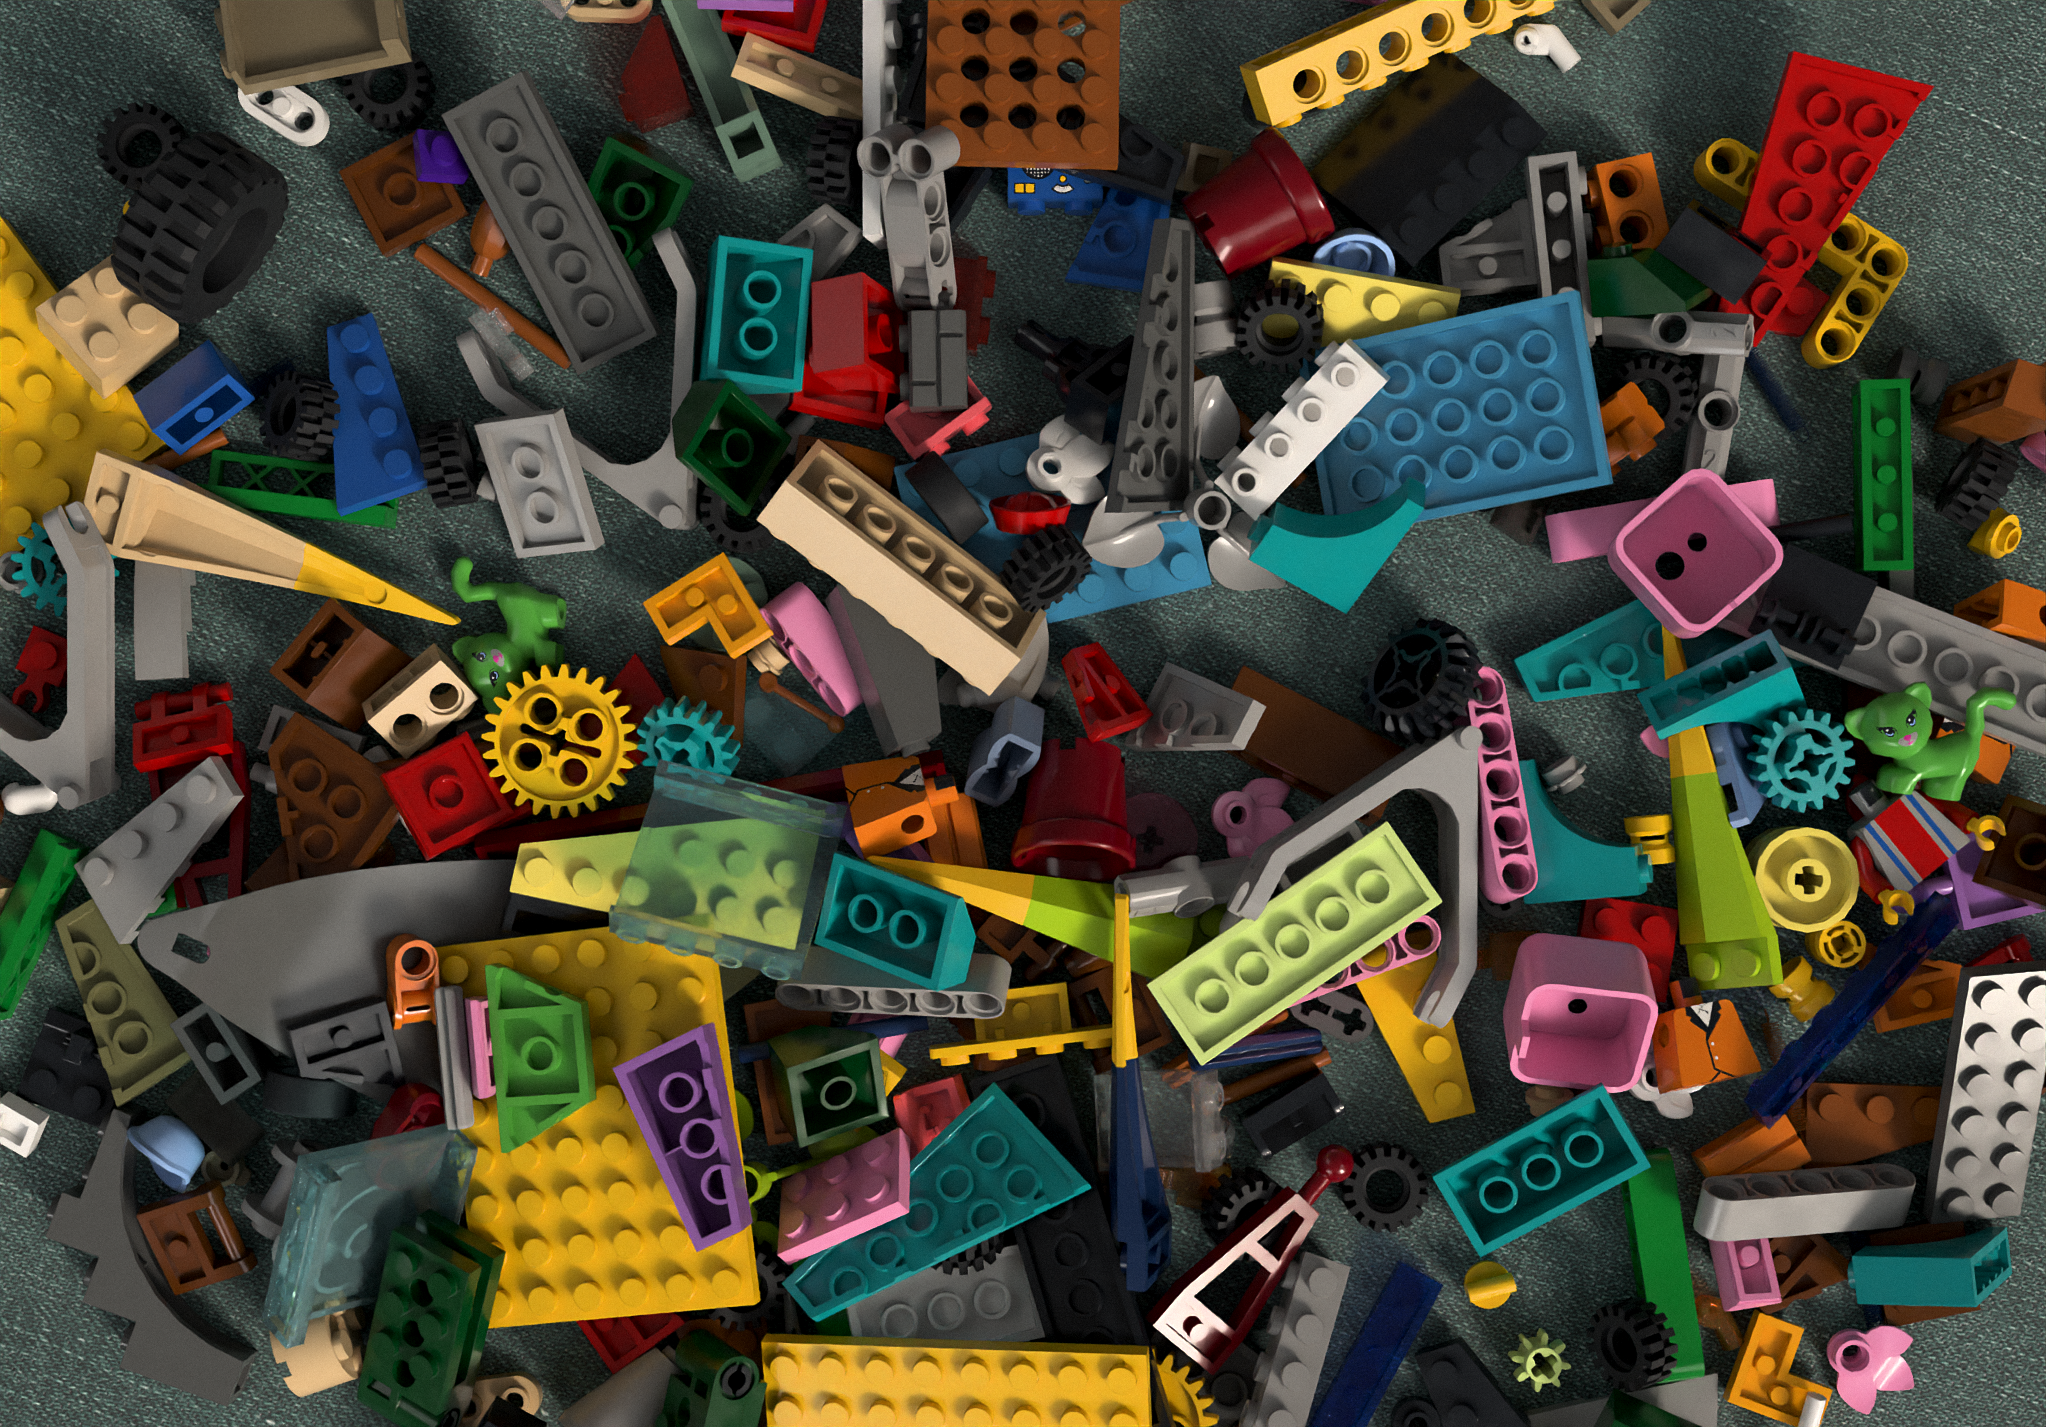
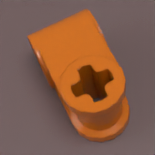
M405 933L399 935L389 943L385 955L388 984L386 1005L393 1030L401 1029L402 1024L431 1021L433 1025H436L433 992L436 988L440 987L437 951L430 943L415 934ZM411 947H420L422 951L420 963L415 968L403 969L401 960L404 952Z

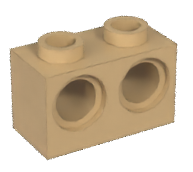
M433 643L364 701L362 706L367 722L407 759L414 752H421L430 747L436 740L438 732L452 720L459 721L472 710L474 702L479 697L464 672ZM440 683L452 684L451 689L445 694L434 695L430 693ZM403 714L416 715V718L407 725H397L394 723Z

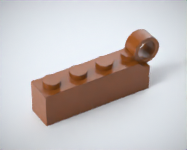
M2018 358L1948 386L1932 431L1968 444L1975 443L1976 439H1982L1983 437L1995 445H2000L2046 430V368Z

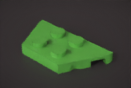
M492 963L485 965L501 1153H508L591 1103L597 1097L588 1001L503 964Z

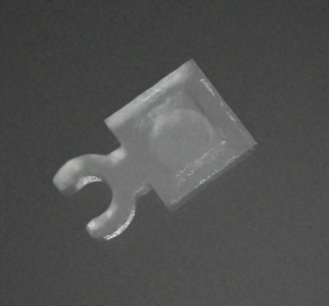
M482 303L468 314V320L497 356L503 360L519 382L535 371L534 366L509 336L515 329L498 307L490 312Z

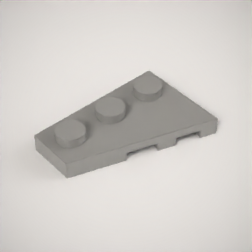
M1166 662L1145 702L1154 715L1143 726L1132 729L1123 745L1136 752L1244 750L1266 706L1250 697Z

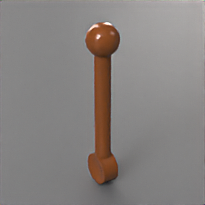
M766 672L760 676L759 687L763 692L771 693L774 691L826 723L828 730L836 734L844 730L845 721L841 716L827 714L778 684L777 677L773 673Z

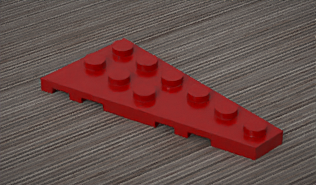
M1796 51L1788 53L1737 228L1773 254L1736 305L1718 294L1713 312L1752 314L1754 316L1753 323L1755 329L1753 347L1758 346L1790 299L1789 295L1805 271H1809L1819 256L1818 252L1831 233H1835L1878 170V164L1893 142L1899 139L1908 126V120L1919 104L1925 101L1934 86Z

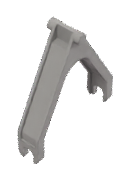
M670 227L652 235V239L677 290L670 433L661 449L650 458L631 465H623L572 429H570L581 467L654 517L664 527L690 531L694 530L700 522L698 514L699 478L675 457L672 418L694 381H697L705 286L681 237L676 230L672 232ZM473 329L456 337L458 347L480 393L487 401L507 415L543 411V409L512 388L485 333L475 334Z
M79 501L65 506V511L75 530L71 527L61 505L44 513L42 517L45 530L67 573V714L58 730L47 728L18 705L13 704L8 697L0 692V749L56 793L59 804L67 810L75 809L112 794L120 789L122 783L121 777L115 771V566L92 515L86 506Z
M1454 725V730L1443 728L1439 740L1427 737L1423 745L1413 744L1258 846L1231 894L1227 910L1238 917H1245L1248 920L1256 921L1265 909L1288 864L1401 790L1412 789L1417 791L1431 803L1438 818V895L1443 902L1438 905L1439 927L1441 931L1439 958L1414 1005L1413 1015L1429 1025L1433 1024L1438 1028L1446 1026L1452 1018L1477 968L1478 748L1483 741L1481 730L1475 726Z

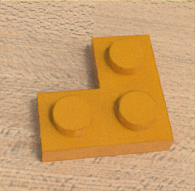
M724 552L643 602L665 642L670 646L710 622L728 654L733 659L774 635Z
M1754 1309L1723 1398L1729 1403L1798 1427L1807 1393L1816 1392L1827 1399L1820 1420L1821 1424L1833 1390L1825 1384L1789 1372L1804 1328L1796 1323L1771 1314L1766 1315L1763 1311Z

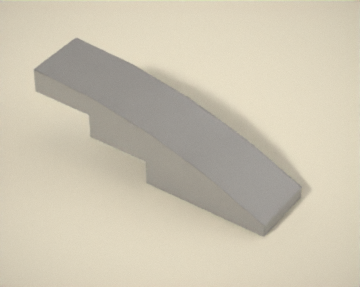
M135 560V680L189 678L187 632L193 631L190 586H196L195 570Z

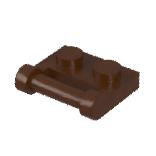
M1113 965L1079 980L1074 979L1066 983L1068 1001L1080 1027L1099 1025L1085 994L1097 987L1112 1017ZM1131 971L1134 1024L1138 1057L1173 1042L1174 1039L1155 997L1146 985L1148 983L1146 978ZM1110 1047L1090 1049L1094 1057L1091 1060V1064L1095 1073L1098 1075L1111 1070L1112 1051Z
M211 1180L200 1185L195 1190L141 1206L136 1215L174 1295L242 1275L252 1270L258 1264V1259L253 1249L246 1248L223 1198L226 1196V1192L220 1180ZM206 1209L226 1250L227 1258L217 1259L195 1213L196 1210Z

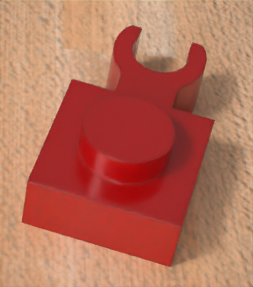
M33 626L15 668L27 673L28 676L25 682L14 691L12 696L13 704L23 705L27 694L32 691L37 697V702L32 712L43 713L50 704L49 689L51 684L57 687H66L67 637L42 626Z

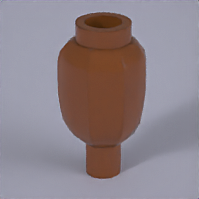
M484 200L480 205L471 229L470 242L476 254L469 270L487 278L493 261L506 256L511 247L487 201Z

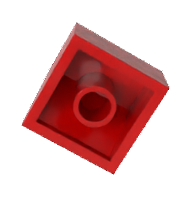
M864 272L812 282V301L809 303L808 314L812 323L813 346L809 350V361L813 374L836 388L900 394V372H908V353H900L899 324H907V313L898 309L894 294Z

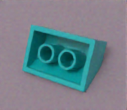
M722 235L716 238L708 250L697 381L729 379L746 395L802 391L813 249Z
M841 851L834 852L814 944L936 992L966 982L976 935L963 897Z

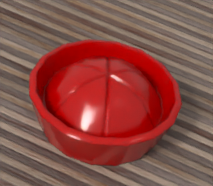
M1023 491L1017 494L994 498L990 500L988 506L996 529L1010 534L1035 535L1041 529L1046 533L1049 526L1056 525L1058 528L1060 525H1065L1071 507V500L1054 494Z

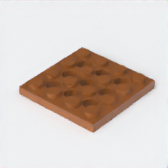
M928 0L925 130L932 126L941 125L954 132L960 144V157L953 166L1117 170L1119 150L1120 0ZM972 13H979L988 19L990 25L983 33L972 34L964 29L962 25L964 18ZM1023 14L1031 16L1037 23L1036 30L1029 35L1015 33L1010 26V22L1014 17ZM1066 16H1076L1083 21L1085 30L1078 36H1067L1060 31L1058 23ZM980 60L986 64L989 72L983 79L972 81L962 74V66L967 61ZM1018 61H1027L1035 67L1037 74L1030 81L1019 82L1010 75V67ZM1066 62H1074L1083 68L1085 75L1076 83H1067L1059 77L1057 73L1058 68ZM977 106L987 113L988 119L982 126L972 128L966 126L961 121L960 115L967 107ZM1018 107L1028 108L1034 113L1036 121L1029 128H1016L1008 119L1010 112ZM1072 108L1079 111L1084 118V123L1075 130L1064 129L1056 119L1062 110Z

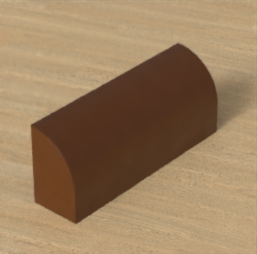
M1244 665L1229 688L1266 706L1244 750L1222 751L1322 803L1327 802L1406 750ZM1390 798L1358 818L1357 821L1368 827L1373 825L1381 818Z

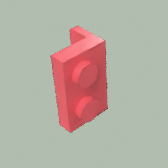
M968 376V409L965 412L912 413L909 401H903L885 414L884 422L912 460L917 463L932 451H935L940 457L951 449L947 441L961 431L966 436H969L989 421L986 413L992 409V404L987 397L982 395Z
M961 1073L912 1086L893 1097L896 1123L910 1138V1161L971 1104Z

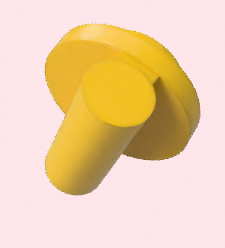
M1997 507L1995 511L1991 510L1990 517L1985 522L1982 521L1967 547L1980 555L1986 554L1994 559H1999L2006 553H2011L2019 544L2022 535L2018 517L2001 507Z
M1491 1260L1475 1263L1468 1269L1464 1278V1290L1469 1302L1484 1309H1493L1501 1306L1507 1301L1512 1292L1517 1291L1512 1273H1508L1501 1264Z

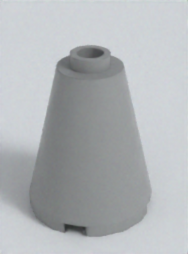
M669 1344L662 1351L654 1345L564 1410L565 1412L558 1420L564 1427H654L658 1415L663 1410L670 1375H686L679 1369L676 1363V1350Z

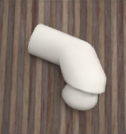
M1524 24L1518 28L1513 38L1514 46L1519 52L1527 55H1548L1562 73L1568 71L1582 59L1560 29L1553 24Z
M17 782L10 783L3 789L1 799L6 809L16 815L47 812L58 801L57 794L42 782L40 785L32 786L19 785Z

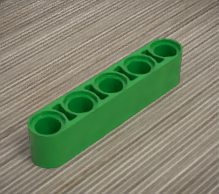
M1667 1147L1644 1150L1651 1167L1620 1183L1637 1297L1645 1298V1304L1653 1302L1657 1305L1655 1314L1663 1312L1668 1320L1663 1325L1666 1329L1673 1327L1675 1336L1669 1338L1670 1343L1678 1344V1352L1671 1355L1677 1359L1676 1367L1670 1369L1672 1374L1668 1378L1655 1383L1661 1384L1704 1377L1705 1364L1673 1160Z

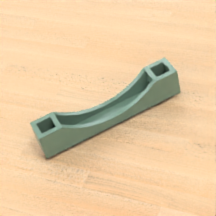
M661 0L732 170L740 184L783 166L749 84L731 77L737 56L727 33L722 32L721 18L717 9H698L697 0Z

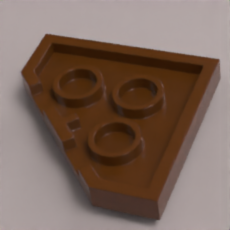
M295 711L268 750L270 767L274 771L278 794L276 802L282 836L286 840L289 858L287 867L290 882L364 869L401 816L379 778L381 774L387 771L301 713Z

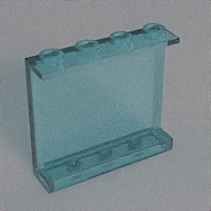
M659 759L654 774V790L616 905H611L609 910V932L615 933L620 939L629 943L641 944L646 941L665 946L668 951L677 955L690 956L697 954L713 958L716 963L724 967L739 968L745 966L761 970L765 976L775 980H788L792 978L801 981L823 904L834 852L838 851L843 833L847 806Z
M440 1124L298 1156L261 1321L286 1349L304 1344L309 1320L377 1302L391 1233L394 1228L403 1223H407L415 1228L417 1215L428 1209H432L459 1225L478 1152V1147L460 1130L447 1129L445 1124Z

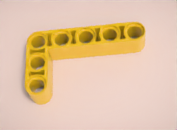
M1719 139L1696 158L1694 176L1703 188L1742 212L1759 154L1734 139ZM1712 155H1719L1727 160L1729 164L1728 174H1721L1714 169ZM1848 212L1837 228V231L1843 233L1847 239L1848 247L1846 251L1838 249L1833 244L1831 233L1818 252L1819 256L1816 259L1843 276L1804 336L1801 344V353L1804 360L1810 366L1817 369L1830 368L1849 359L1855 353L1908 267V255L1899 243ZM1873 255L1881 257L1887 265L1886 276L1879 275L1874 271L1872 267ZM1848 295H1853L1860 300L1862 304L1860 316L1854 315L1848 310L1846 305ZM1823 334L1830 335L1835 339L1837 344L1835 356L1829 355L1823 350L1821 346Z

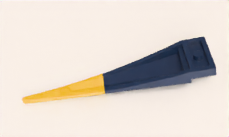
M1115 893L1109 1218L1111 1231L1117 1241L1127 1242L1123 1245L1120 1256L1121 1272L1126 1273V1290L1146 1292L1171 1264L1172 1216L1151 1136L1138 1059L1131 988L1128 894Z

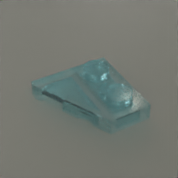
M759 679L745 691L744 732L785 777L796 775L840 734L830 732L826 723L774 691L771 693L763 692L759 687ZM793 692L831 716L837 715L827 704ZM850 713L842 717L845 721L844 730L856 720Z

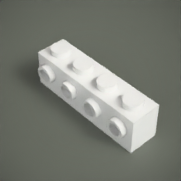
M1350 338L1341 346L1333 340L1315 359L1314 362L1320 369L1307 382L1300 376L1281 396L1287 402L1276 416L1267 411L1249 430L1255 437L1253 441L1243 451L1235 445L1218 463L1217 467L1223 473L1214 483L1255 521L1391 378Z

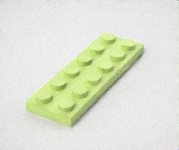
M1385 821L1269 900L1256 921L1248 920L1244 917L1146 985L1202 1066L1443 901L1388 821Z

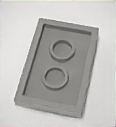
M563 408L486 418L474 425L517 558L596 550L605 543Z

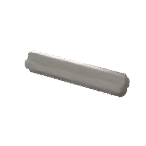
M449 985L436 988L433 995L445 1126L447 1129L461 1130L472 1127L475 1120L463 989L461 986Z

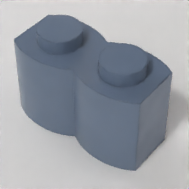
M1017 696L1007 699L998 707L993 716L992 727L981 732L972 743L965 785L966 795L994 808L1005 803L1012 796L1017 786L1018 777L1029 772L1040 757L1045 709Z

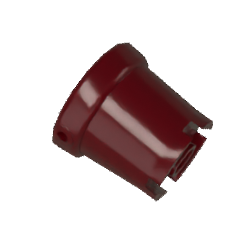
M1273 126L1266 127L1250 142L1249 150L1198 189L1181 199L1187 217L1190 221L1195 222V231L1200 240L1214 257L1217 256L1219 258L1215 263L1229 282L1244 272L1305 241L1309 244H1315L1333 235L1335 231L1332 216L1313 179L1289 142Z
M1060 738L1041 743L1040 757L1029 773L1022 825L1013 836L1011 860L1016 868L1025 874L1088 882L1111 881L1116 879L1118 875L1129 874L1135 869L1136 838L1128 833L1124 778L1125 756L1121 758L1122 750L1105 741L1092 743L1089 738H1075V748L1060 750Z

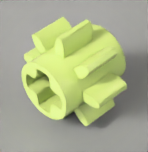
M1539 1328L1537 1337L1527 1338L1520 1333L1518 1336L1522 1343L1518 1351L1508 1352V1356L1514 1362L1521 1365L1513 1373L1516 1379L1521 1382L1530 1376L1531 1386L1536 1392H1540L1542 1384L1552 1382L1557 1387L1561 1386L1558 1379L1561 1370L1571 1369V1364L1558 1355L1564 1351L1566 1345L1561 1339H1556L1548 1344V1334L1542 1328ZM1539 1352L1546 1361L1545 1365L1540 1368L1533 1359V1356Z

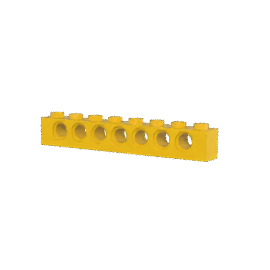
M1388 0L1242 64L1239 67L1256 119L1272 126L1275 125V128H1284L1299 122L1302 119L1301 113L1315 107L1327 109L1342 103L1345 100L1344 94L1357 88L1365 91L1383 85L1387 82V75L1400 69L1402 72H1409L1422 68L1429 63L1428 57L1441 51L1453 53L1465 49L1471 45L1470 38L1484 32L1486 35L1503 32L1513 26V19L1522 15L1537 16L1546 13L1555 7L1554 1L1556 0H1474V10L1467 18L1464 15V5L1467 0ZM1431 14L1433 19L1432 29L1426 36H1423L1421 31L1423 20ZM1386 33H1389L1391 37L1390 48L1381 56L1379 42ZM1347 51L1349 56L1348 66L1344 72L1338 74L1336 70L1337 59L1343 52ZM1305 70L1307 76L1306 84L1300 92L1295 93L1293 88L1294 78L1300 71Z

